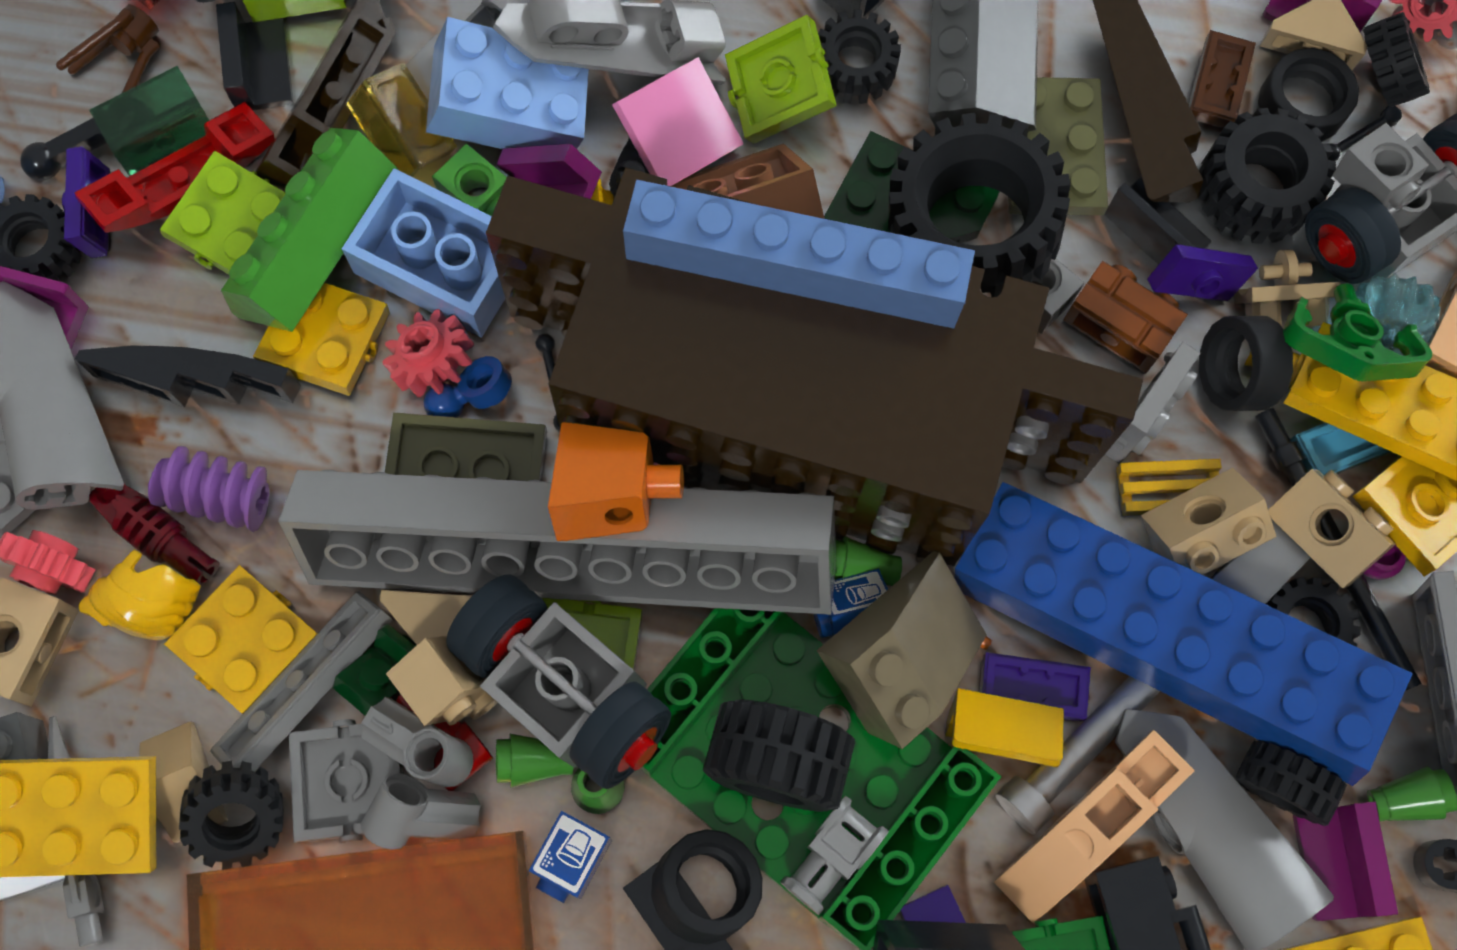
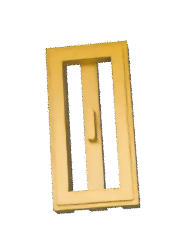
M1221 459L1120 463L1116 467L1122 516L1142 515L1169 501H1132V494L1187 492L1219 475V470L1222 469ZM1206 474V479L1130 482L1131 477Z

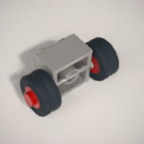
M1457 113L1431 129L1423 139L1416 133L1405 141L1429 166L1417 182L1421 187L1420 191L1403 207L1396 210L1391 205L1386 208L1382 202L1369 192L1353 187L1345 189L1340 185L1327 200L1315 206L1308 213L1305 220V234L1308 244L1317 260L1330 274L1341 281L1351 284L1367 281L1376 274L1382 281H1385L1457 231Z
M506 574L485 584L465 603L449 628L446 638L447 647L474 674L486 678L480 687L557 757L574 768L578 766L600 787L610 789L618 785L634 771L643 767L655 753L658 743L671 721V712L668 707L659 699L653 697L651 692L645 688L647 683L616 654L555 602L547 609L543 599L530 590L519 578Z

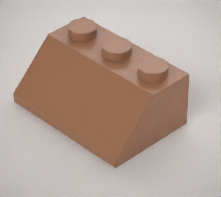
M784 143L694 173L670 186L687 190L688 185L753 204L825 219L813 168Z

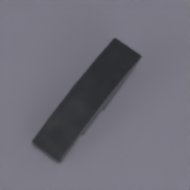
M131 345L79 350L75 357V360L93 377L184 408L193 390L239 405L247 388L294 403L301 387L289 368L241 355L189 347Z

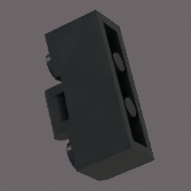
M1159 856L1096 871L1084 879L1095 916H1103L1110 950H1181L1173 925L1177 922L1179 923L1187 950H1211L1197 906L1191 905L1175 909L1173 899L1177 897L1175 880L1169 868L1161 865Z

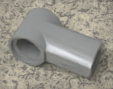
M384 697L377 705L371 706L361 722L363 726L361 738L405 766L406 770L413 777L444 787H453L464 782L471 772L473 753L470 746L464 740L448 735L433 724L424 726L414 712L392 698ZM443 748L442 761L437 768H434L436 753Z
M391 773L385 776L361 822V830L365 837L373 844L390 850L404 847L410 837L462 841L463 839L472 840L479 828L478 819L481 805L475 793L427 789L419 780L409 775Z

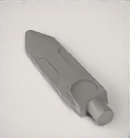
M56 716L50 717L48 759L70 758ZM66 875L63 882V892L67 916L69 919H75L79 947L103 941L99 914L105 912L97 876Z

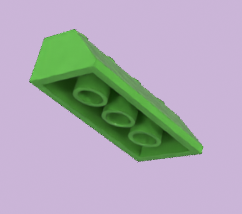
M329 128L327 132L323 133L315 141L312 148L313 154L303 169L289 180L285 188V196L274 212L266 216L260 223L257 230L258 236L246 254L239 257L232 265L229 272L230 277L221 289V292L231 313L239 319L293 332L343 255L342 247L392 170L394 168L398 170L359 130Z

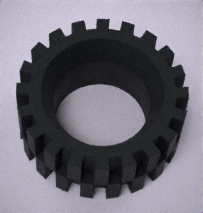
M975 113L961 115V126L952 127L949 118H945L935 122V136L931 137L923 129L913 138V151L907 147L903 148L898 156V169L893 168L890 177L889 231L894 234L975 250L972 266L985 269L981 282L982 293H990L991 297H997L1001 294L1006 275L1032 282L1033 275L1041 280L1049 271L1051 259H1056L1060 249L1070 203L1068 196L1071 185L1069 174L1062 175L1064 160L1060 153L1057 151L1047 156L1050 141L1043 134L1039 133L1030 140L1027 138L1029 125L1017 119L1013 127L1009 129L1002 126L1003 115L989 113L988 124L976 123ZM965 186H984L996 189L1014 201L1022 213L1024 223L1014 235L1003 242L991 245H969L944 236L934 226L929 212L938 199L954 189Z

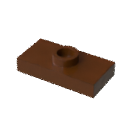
M1210 30L1205 39L1189 101V106L1197 121L1224 128L1230 121L1234 122L1236 120L1256 42Z

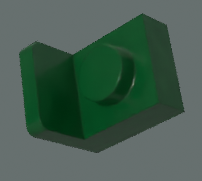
M389 624L384 625L377 632L374 646L336 675L333 689L365 716L370 707L377 705L384 697H389L396 701L401 694L386 673L417 645L412 639L401 635Z

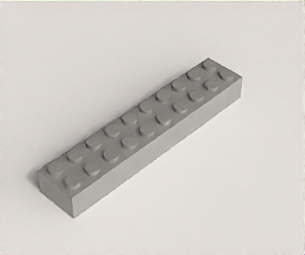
M297 470L278 521L308 583L311 585L475 594L491 580L510 574L519 578L541 598L827 615L832 613L836 570L834 496L816 495L813 493H765L757 490H707L693 487L684 489L682 499L651 498L649 524L643 531L570 541H557L548 510L552 482L542 480H496L488 477L454 478L438 475H392L384 472L351 473L334 470Z

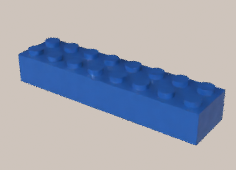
M1002 482L994 496L990 514L965 549L955 567L954 578L964 595L1258 740L1264 741L1267 744L1277 745L1283 750L1292 751L1302 758L1305 757L1313 761L1315 765L1329 770L1330 774L1338 776L1343 782L1354 786L1370 772L1413 674L1005 482Z

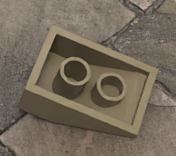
M933 551L816 651L867 733L903 749L943 713L987 634L940 552Z

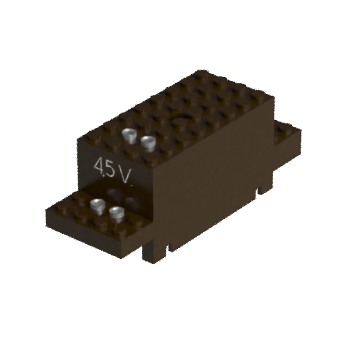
M626 167L612 205L507 175L486 231L510 316L518 324L526 328L541 330L544 326L561 331L565 337L548 383L560 428L561 423H576L643 432L650 438L653 461L660 465H683L684 489L700 487L707 490H757L765 493H813L816 495L834 496L836 539H842L846 535L866 540V545L888 554H894L896 550L916 555L915 560L918 563L933 551L940 552L947 565L955 566L990 514L1002 466L1013 470H1023L1027 467L1045 473L1047 479L1056 483H1081L1134 420L1143 383L1142 378L1034 348L1049 287L1006 275L1001 294L997 297H987L981 291V282L985 269L972 266L965 304L953 329L628 260L625 254L623 229L636 179L667 186V179ZM690 185L687 187L689 191L746 202Z

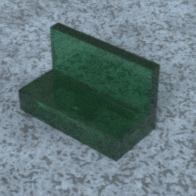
M178 65L89 110L112 153L129 176L205 136L204 123L209 121Z

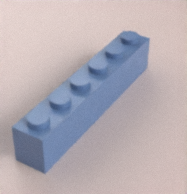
M637 179L623 229L625 254L628 260L953 329L965 304L975 250Z

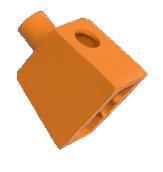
M561 423L548 501V510L557 541H570L643 531L649 524L651 498H683V465H654L650 438L645 433L576 423Z

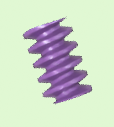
M178 446L170 458H162L156 464L148 483L150 504L159 507L167 505V508L177 513L187 511L188 514L196 518L206 515L209 520L215 523L226 520L227 524L235 528L246 525L247 529L251 532L258 531L263 523L268 509L270 491L265 467H256L251 477L247 478L248 467L245 462H236L231 472L228 473L227 458L218 456L213 461L211 467L208 468L209 457L206 452L198 451L189 463V450L185 446Z

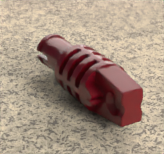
M125 484L121 491L96 487L89 494V502L111 525L112 530L152 562H166L185 578L194 579L201 587L209 581L203 576L204 573L194 565H198L211 577L217 572L220 565L219 561L211 558L187 539L185 526L161 507L150 504L149 498L146 495L137 492Z

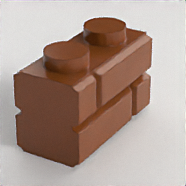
M1102 261L1071 305L1063 321L1142 372L1147 373L1160 357L1188 314L1179 309L1178 302L1171 295L1160 292L1153 293L1139 284L1135 274L1128 268L1117 264L1111 266Z

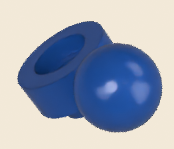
M493 356L476 359L463 370L460 375L461 381L457 386L443 383V392L439 395L430 388L424 397V410L427 415L458 418L463 411L464 404L468 402L478 409L495 406L506 397L512 384L511 374Z

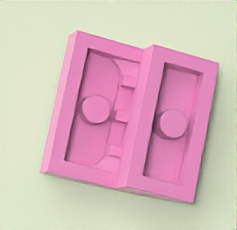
M699 57L612 104L649 174L667 179V186L678 183L744 144Z

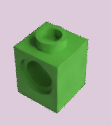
M467 143L432 176L437 190L490 216L493 215L507 178ZM483 187L487 189L486 192L479 196L467 195L474 188Z

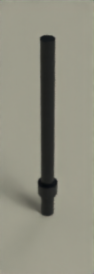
M1270 408L1259 413L1255 418L1273 450L1269 455L1278 472H1285L1293 487L1308 473L1303 463L1307 458L1298 441H1291L1275 409ZM1329 511L1326 512L1321 519L1322 532L1330 539L1338 540L1343 536ZM1362 574L1346 589L1384 660L1413 673L1406 690L1414 688L1422 683Z

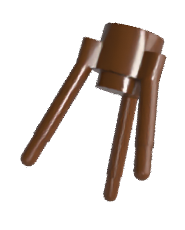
M128 4L111 22L57 61L56 67L59 70H65L68 67V73L75 75L111 44L127 56H131L134 51L140 53L118 102L131 101L149 60L160 49V45L153 40L159 32V28L144 11Z

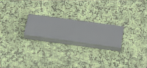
M360 591L356 592L211 748L210 752L221 765L222 762L232 761L233 768H240L242 761L252 763V771L255 772L332 688L336 675L357 660L375 641L378 630L384 625L390 624L393 619Z

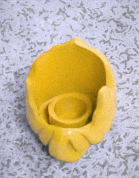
M133 550L121 563L115 565L108 576L98 578L91 586L88 595L79 603V611L93 617L102 626H113L138 638L156 641L165 640L178 630L192 611L201 585L194 579H187L165 564L137 573L134 567L142 554L137 550Z

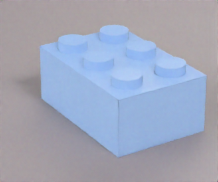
M447 17L434 45L426 133L499 149L572 144L577 149L583 141L585 133L589 69L534 62L512 46L493 28Z
M394 168L342 247V251L353 273L431 313L436 309H440L446 318L455 315L467 331L481 338L505 300L486 236L492 216Z

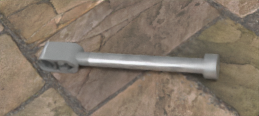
M1272 520L1277 537L1225 563L1210 579L1266 604L1311 557ZM1129 676L1063 742V759L1060 765L1052 767L1041 764L1026 780L1015 775L995 795L1001 807L1023 829L1035 835L1054 816L1050 803L1117 736L1125 709L1142 711L1160 691Z

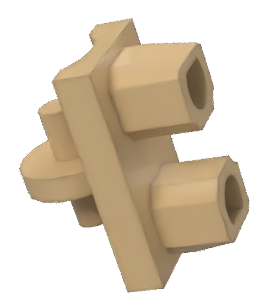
M1291 249L1279 250L1274 257L1273 265H1261L1259 268L1260 279H1273L1275 286L1239 289L1234 295L1235 305L1245 304L1246 316H1268L1282 326L1281 302L1293 301V306H1295L1302 296L1309 300L1305 308L1309 310L1312 316V321L1306 326H1321L1323 322L1328 323L1329 298L1334 297V289L1340 285V282L1298 284L1299 278L1311 277L1313 272L1312 264L1310 262L1298 263L1297 256Z

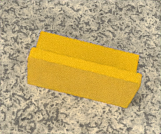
M957 688L947 717L945 736L952 737V745L956 748L1058 767L1063 759L1064 709Z

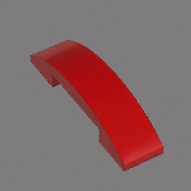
M243 102L204 123L206 135L127 178L117 169L74 192L75 197L105 233L144 225L171 214L214 150L245 168L274 141V133L247 103Z

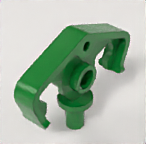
M1347 283L1341 284L1334 289L1336 305L1330 312L1332 322L1330 335H1322L1306 326L1312 321V316L1309 310L1305 308L1309 300L1302 296L1289 313L1283 328L1285 342L1290 347L1354 380L1362 382L1416 377L1433 356L1429 345L1417 331L1416 324H1407L1402 331H1399L1394 336L1393 346L1398 348L1403 355L1385 348L1380 340L1384 334L1382 325L1371 315L1369 304L1363 303L1358 299L1353 285Z

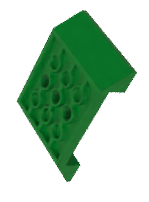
M714 608L647 688L653 697L659 699L668 707L671 712V721L658 743L655 753L640 769L710 829L726 832L742 841L755 856L760 871L816 918L859 950H871L874 946L878 920H893L1002 776L971 751L950 746L929 728L924 729L903 749L867 733L816 651L824 644L785 614V612ZM734 700L761 701L789 707L819 717L824 709L835 707L847 715L848 729L846 732L856 742L842 798L845 795L852 800L851 807L876 828L883 826L889 832L859 870L856 869L848 880H844L841 877L823 900L824 910L820 915L814 913L798 900L780 881L784 876L791 877L811 851L807 848L808 845L816 837L815 832L833 810L818 812L783 805L782 812L777 818L764 820L754 813L752 809V796L726 788L707 776L702 770L720 705L723 702ZM842 824V826L846 830H848L852 835H854L858 840L861 841V839L856 834H854L850 829H848L844 824ZM824 866L819 869L809 882L808 886L810 888L824 872Z

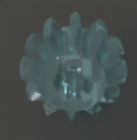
M1393 273L1387 279L1374 275L1370 282L1359 284L1356 296L1363 303L1369 304L1371 315L1382 325L1384 334L1380 340L1384 347H1389L1391 351L1395 352L1397 348L1393 346L1394 336L1399 331H1402L1407 324H1416L1417 331L1425 342H1430L1441 313V307L1439 306L1440 298L1433 294L1432 285L1417 284L1416 276L1403 279L1399 278L1396 273Z

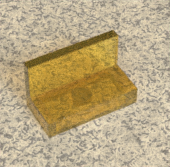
M404 62L365 79L346 103L369 141L399 171L411 177L419 169L450 155L457 148L452 138L426 133L429 101Z

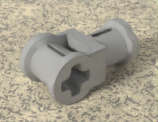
M846 795L842 798L840 807L834 809L815 832L816 837L807 847L811 851L791 877L784 876L780 881L790 893L817 915H820L824 910L823 900L841 877L844 880H848L856 869L859 870L889 832L883 826L876 828L851 807L852 800ZM842 824H844L848 829H850L854 834H856L861 839V841L858 840L854 835H852L848 830H846L842 826ZM824 866V872L810 888L808 886L809 882L819 869Z

